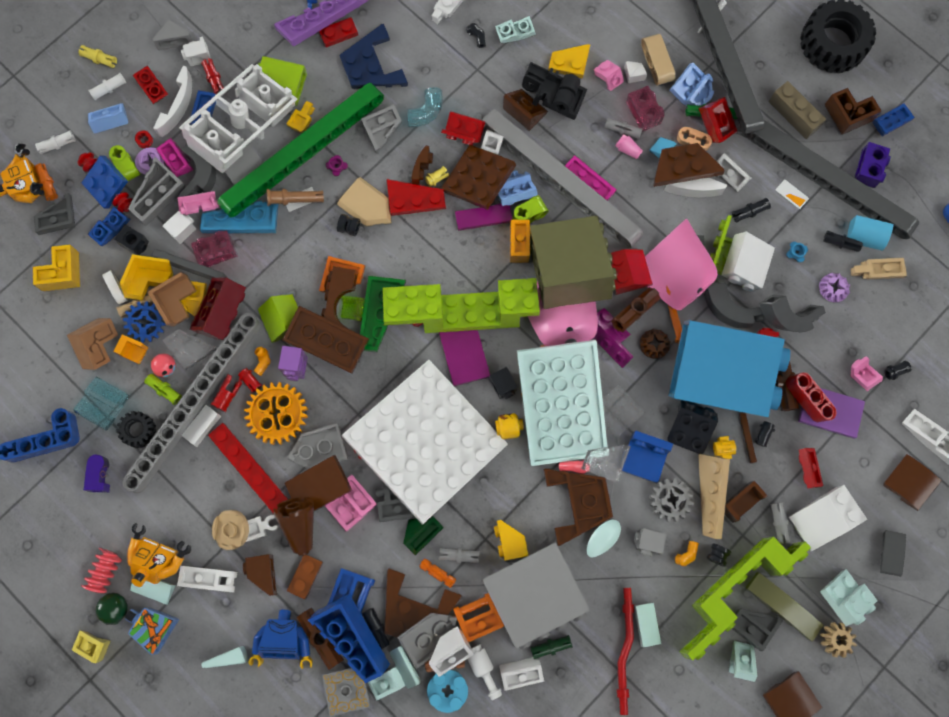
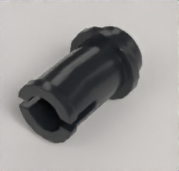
M906 360L894 366L889 365L884 370V374L887 379L895 380L898 376L911 372V365Z
M764 421L763 424H760L761 429L754 443L767 447L772 432H775V425Z

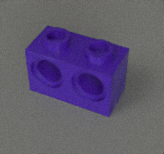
M868 142L862 149L854 178L872 188H875L879 183H883L886 177L884 170L891 159V156H889L890 148Z

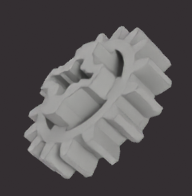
M665 479L664 485L661 482L657 483L659 488H652L655 495L649 496V498L654 499V502L650 504V506H655L656 508L653 513L659 512V519L665 516L666 522H670L671 518L677 522L679 521L678 516L682 519L686 518L684 512L690 513L691 510L688 506L694 504L689 501V498L693 497V494L687 493L690 488H683L684 482L682 481L677 484L676 479H673L671 483L668 479ZM674 488L679 490L681 494L675 492ZM664 489V496L659 499V495ZM670 497L675 498V502H668L667 499ZM684 501L682 509L678 511L680 503ZM661 506L667 508L669 513L664 511Z

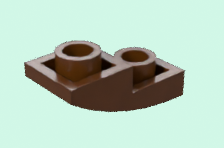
M428 145L422 149L415 162L411 178L412 184L420 185V180H424V170H429V164L433 163V153L430 152V146Z

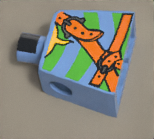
M144 608L141 613L131 609L125 616V620L133 624L128 634L151 655L160 652L179 621L178 618L153 608Z

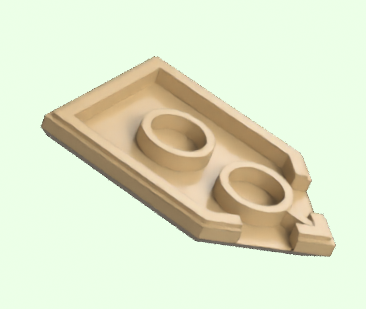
M361 177L356 179L337 203L340 208L352 217L359 218L361 220L360 223L364 226L392 223L389 198Z

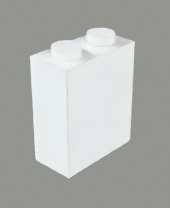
M747 231L735 234L722 276L726 277L729 282L742 286V289L745 291L753 292L754 290L762 289L775 248Z

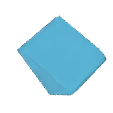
M660 137L649 151L660 158L662 149L675 147L677 143Z

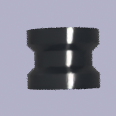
M713 543L711 546L712 552L707 555V559L725 567L727 564L726 559L732 552L721 545Z

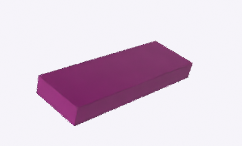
M492 205L488 210L480 207L455 211L458 231L511 223V220H513L510 205Z

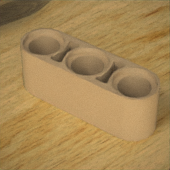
M661 34L642 38V49L655 84L658 86L675 81V70Z

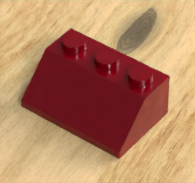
M226 277L212 278L189 330L216 340H224L230 332L229 326L231 321L237 316L238 305L245 298L244 292L246 287Z

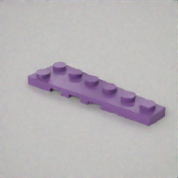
M324 0L319 3V7L312 10L309 7L303 10V14L297 17L292 15L275 23L274 26L294 47L369 0Z

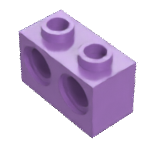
M282 346L278 369L288 380L298 381V378L304 379L308 356L302 348Z

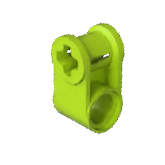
M115 145L111 147L109 156L114 166L127 181L141 175L134 161L122 146Z
M537 195L527 202L518 205L514 210L512 218L513 220H530V223L546 216L549 210L541 197Z

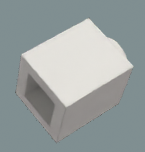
M180 211L175 213L163 225V228L179 244L196 230L192 224L194 220L189 215L181 214Z

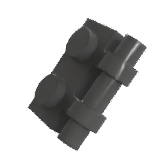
M388 486L376 489V497L384 496L385 499L383 502H377L380 523L415 517L399 499L391 500V495L394 493Z

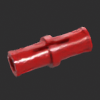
M211 58L207 59L208 64L206 59H204L201 64L206 72V79L217 95L224 88L220 80V73L216 71Z

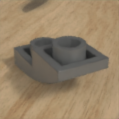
M885 530L883 533L880 573L902 576L906 534Z

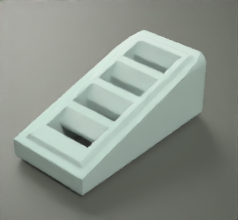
M240 646L204 661L201 665L202 668L243 664L248 662L249 658L245 646Z

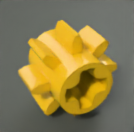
M729 436L717 438L718 442H713L714 455L732 459V455L736 454L735 441L729 440Z

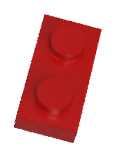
M352 17L331 24L319 31L326 48L358 36V31Z
M815 448L799 449V462L803 468V480L807 485V489L823 487Z

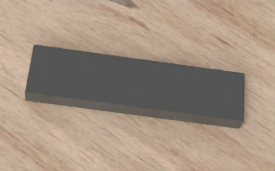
M154 249L152 253L154 258L167 259L170 261L171 266L210 280L212 278H227L223 272L158 249Z

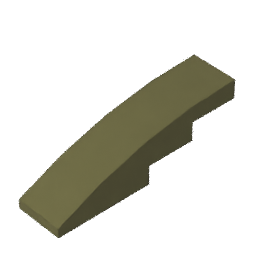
M756 572L746 586V589L768 609L782 617L787 624L798 630L808 640L813 642L824 625L761 573Z

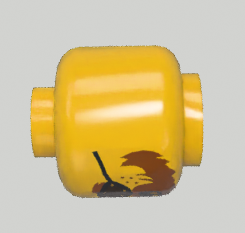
M515 413L499 415L498 420H495L497 436L500 435L504 440L518 438L520 431L524 430L523 420L518 419V415Z

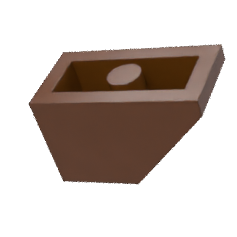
M267 554L245 558L243 572L244 575H247V579L269 596L277 595L273 555Z

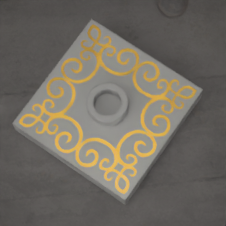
M352 668L322 675L330 717L371 707L367 684Z

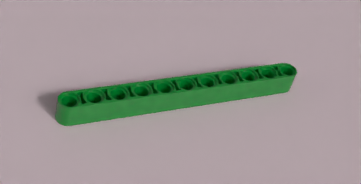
M372 83L364 85L218 198L217 204L229 217L237 216L266 193V189H272L378 107L384 100V94Z

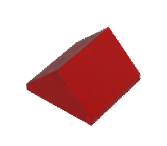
M725 97L699 108L712 143L724 142L737 132Z

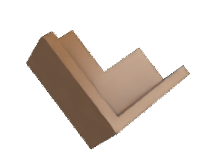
M180 272L149 290L148 294L166 325L174 327L190 317L181 300L197 290L188 275Z
M98 318L69 333L67 337L82 369L96 370L110 362L103 344L118 336V333L111 318Z

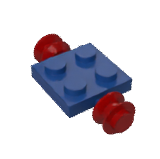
M91 152L81 154L78 165L83 167L84 172H88L81 182L104 209H109L113 203L114 206H118L119 212L130 211L128 208L133 199L129 198L127 192L120 193L128 182L106 156L100 155L97 159L94 158V154Z

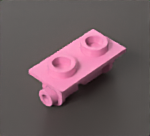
M215 191L177 198L179 211L181 214H185V216L199 213V209H202L204 212L214 211L216 208H219Z

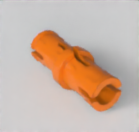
M44 163L35 165L34 170L39 180L38 183L43 184L41 188L44 191L46 200L53 201L57 199L58 195L53 186L54 181L48 174L46 165Z

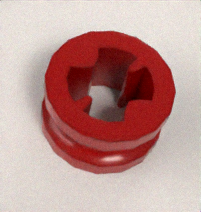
M142 130L135 135V141L139 147L145 149L153 144V138L148 131ZM144 136L148 139V141L145 140L146 143H142L140 140Z

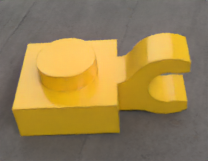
M306 101L301 111L295 109L286 123L287 126L300 134L306 131L312 121L310 115L315 110L312 107L313 104Z

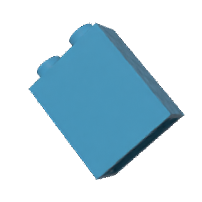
M691 320L684 321L668 396L699 404L769 417L770 409L778 410L781 403L782 388L775 386L778 371L785 372L788 368L790 349L783 348L785 339Z

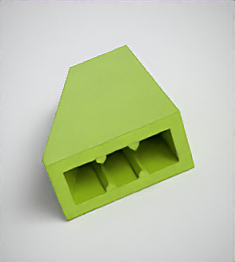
M262 56L261 63H258L262 67V72L284 89L288 87L292 90V95L298 99L295 102V106H298L307 77L305 66Z

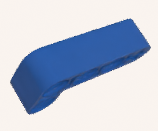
M63 408L56 409L51 415L53 430L0 444V459L8 462H18L75 446L80 440L75 414ZM66 414V420L61 422L62 416ZM70 433V438L65 441V435ZM50 438L51 442L48 446H46V440ZM31 443V449L26 451L27 445Z

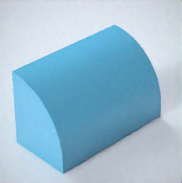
M856 215L850 221L847 237L862 242L865 247L883 251L890 240L894 224Z

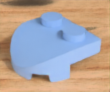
M692 62L669 91L686 106L687 104L703 105L713 97V78L709 73L705 75Z
M514 170L497 197L502 206L512 205L521 200H529L537 196L538 193L531 181L530 173L525 171L524 174H519L517 170Z

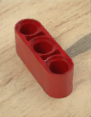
M808 373L794 374L786 379L787 389L814 422L830 421L836 417L837 411L835 406Z

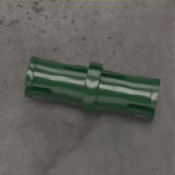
M567 635L555 640L548 639L546 643L531 646L533 659L535 660L549 654L553 656L556 655L555 652L573 648L570 636Z

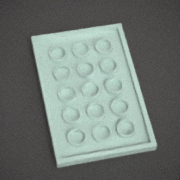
M589 340L517 350L530 465L537 466L607 456L608 447L597 341Z

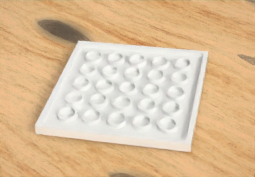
M430 360L426 361L342 434L344 440L422 525L508 445L500 435L497 436L494 428Z

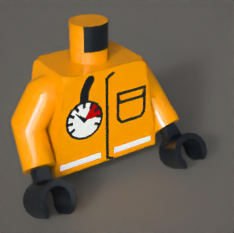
M18 143L14 148L16 154L13 160L0 174L4 182L0 184V197L8 194L15 201L31 204L39 196L44 195V191L41 188L43 184L38 183L39 180L34 170V164L27 157L25 158V156L30 154V151L24 149L26 147L25 144Z
M135 523L132 526L134 537L131 538L127 551L128 565L131 567V574L134 575L131 582L137 587H142L145 581L158 584L162 579L176 574L184 560L183 556L191 552V546L187 545L186 549L182 551V547L185 544L183 541L177 544V550L146 537H143L141 540L140 536L145 534L146 527L143 525L142 530L136 532L138 524Z

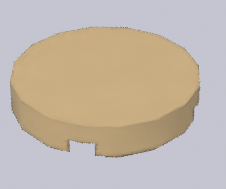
M225 510L219 516H216L212 525V536L217 541V545L225 550L238 549L244 545L249 535V524L246 517L237 510Z

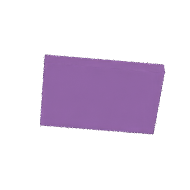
M820 388L835 406L837 414L833 420L818 423L814 422L801 406L798 422L853 439L857 438L865 401Z

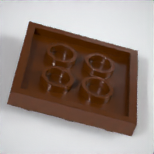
M469 145L441 189L447 194L488 210L516 167V163L497 154Z

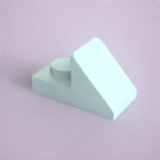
M738 641L733 642L729 672L733 673L734 677L753 682L756 681L757 668L753 645Z
M396 667L368 682L376 701L405 687L402 676Z

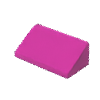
M171 138L156 148L176 177L194 170L177 143Z

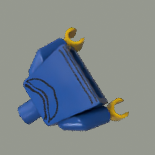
M279 610L278 619H269L266 625L262 626L256 633L252 646V654L254 655L248 661L250 666L254 664V658L258 660L259 667L264 662L263 658L300 659V656H302L300 667L304 668L303 661L305 660L309 661L310 668L312 667L313 660L309 657V639L304 629L298 626L297 621L290 620V610Z

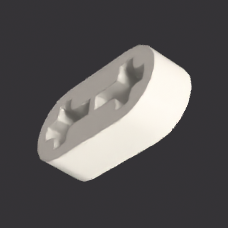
M110 270L102 274L116 302L120 305L128 301V298H124L120 282L114 272Z

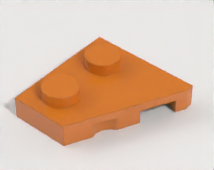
M328 256L319 289L320 292L329 290L328 274L329 271H332L333 266L356 270L358 272L356 285L361 284L365 265Z

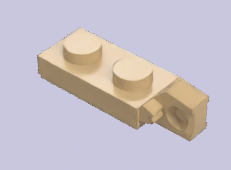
M904 258L868 259L861 262V265L850 269L851 276H863V279L867 280L904 278L907 276Z

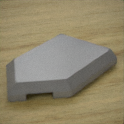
M339 423L301 433L287 458L307 469L333 455H336L339 462L349 460Z
M430 613L397 637L415 669L431 659L439 638L452 630L453 625L455 626L456 616Z

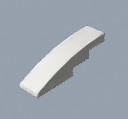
M914 409L902 422V425L949 465V432Z

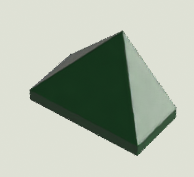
M433 515L423 525L417 518L409 519L403 544L416 556L444 527Z

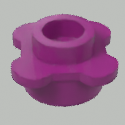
M335 155L326 163V168L330 169L334 176H339L342 170L348 168V164L343 162L339 155Z

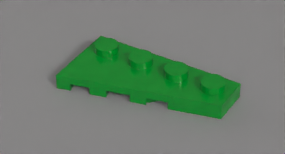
M368 276L360 335L369 339L364 351L378 352L388 325H384L383 288L405 286L406 280Z

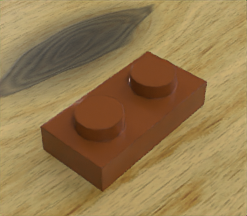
M307 554L303 555L287 592L306 600L323 562Z

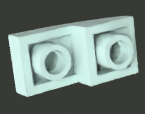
M530 16L514 23L512 20L495 26L501 43L518 41L536 35Z

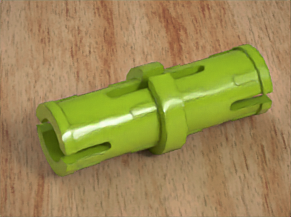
M153 373L146 377L144 383L153 388L160 397H165L173 405H177L181 400L182 395L172 389L169 383L161 381Z

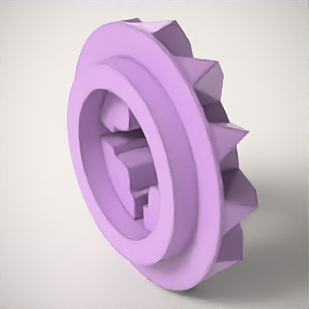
M145 148L137 154L135 165L140 173L146 175L149 171L150 166L146 164L149 163V157L152 160L156 157L164 164V160L156 148Z
M830 273L820 281V293L830 302L843 301L850 293V284H848L847 278L842 277L840 273ZM837 282V287L840 289L834 292V288L831 285Z

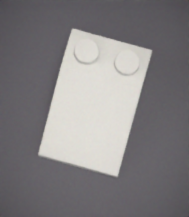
M845 485L835 487L788 517L803 542L806 541L811 547L810 552L867 520Z

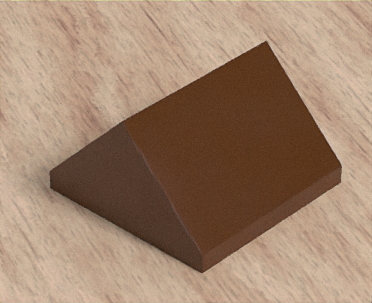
M523 89L505 94L503 109L528 131L548 113L539 103L537 106L533 105L534 99Z

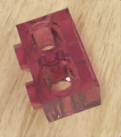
M649 86L628 94L626 103L639 128H643L642 132L662 123L664 110L658 105L654 91L650 90Z
M218 231L213 236L197 239L196 242L191 243L197 263L206 267L238 257L232 238L227 231ZM221 243H227L225 247L219 248ZM204 249H209L206 254L202 255Z

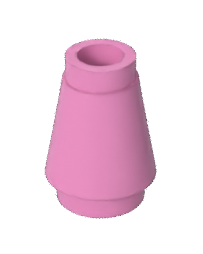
M623 134L615 145L618 151L635 159L643 152L629 135Z

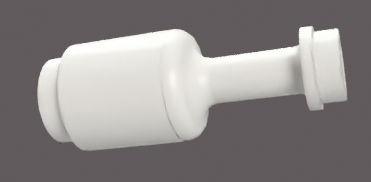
M478 644L471 648L474 655L467 660L474 675L484 679L490 692L488 697L494 700L502 695L501 688L497 689L490 672L494 667L485 648Z

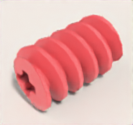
M99 547L103 554L95 555L99 562H92V565L96 569L88 570L92 577H85L84 580L88 582V585H81V587L95 593H106L107 589L104 586L111 584L107 578H114L115 574L111 570H118V566L115 563H121L122 559L118 554Z

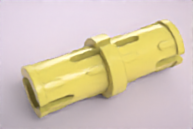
M85 45L80 46L81 49H79L78 53L81 57L111 68L115 67L112 63L117 64L116 57L105 54L102 50H94Z

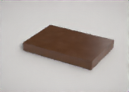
M336 455L325 459L285 482L291 498L298 497L299 501H305L304 497L313 499L314 512L353 491Z

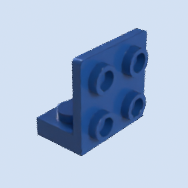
M635 431L631 436L621 471L658 483L667 454L671 452L673 443Z

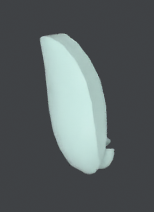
M608 520L594 531L587 546V555L593 558L605 553L616 543L621 532V526L617 520Z

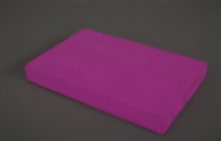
M478 330L439 332L454 387L489 378L490 372Z

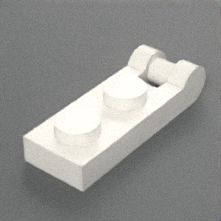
M180 566L177 586L234 592V578H237V572ZM221 577H226L225 585H220Z

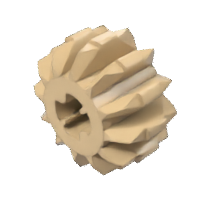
M832 622L830 627H824L826 634L821 633L820 636L825 638V641H822L820 644L827 646L825 648L826 653L832 652L833 657L840 655L842 658H845L847 653H853L851 646L856 647L857 644L852 642V639H855L857 636L850 634L852 631L851 627L845 628L844 623L841 622L838 625Z

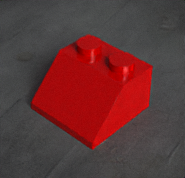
M622 249L611 252V266L616 269L617 279L614 280L616 295L653 285L643 250Z

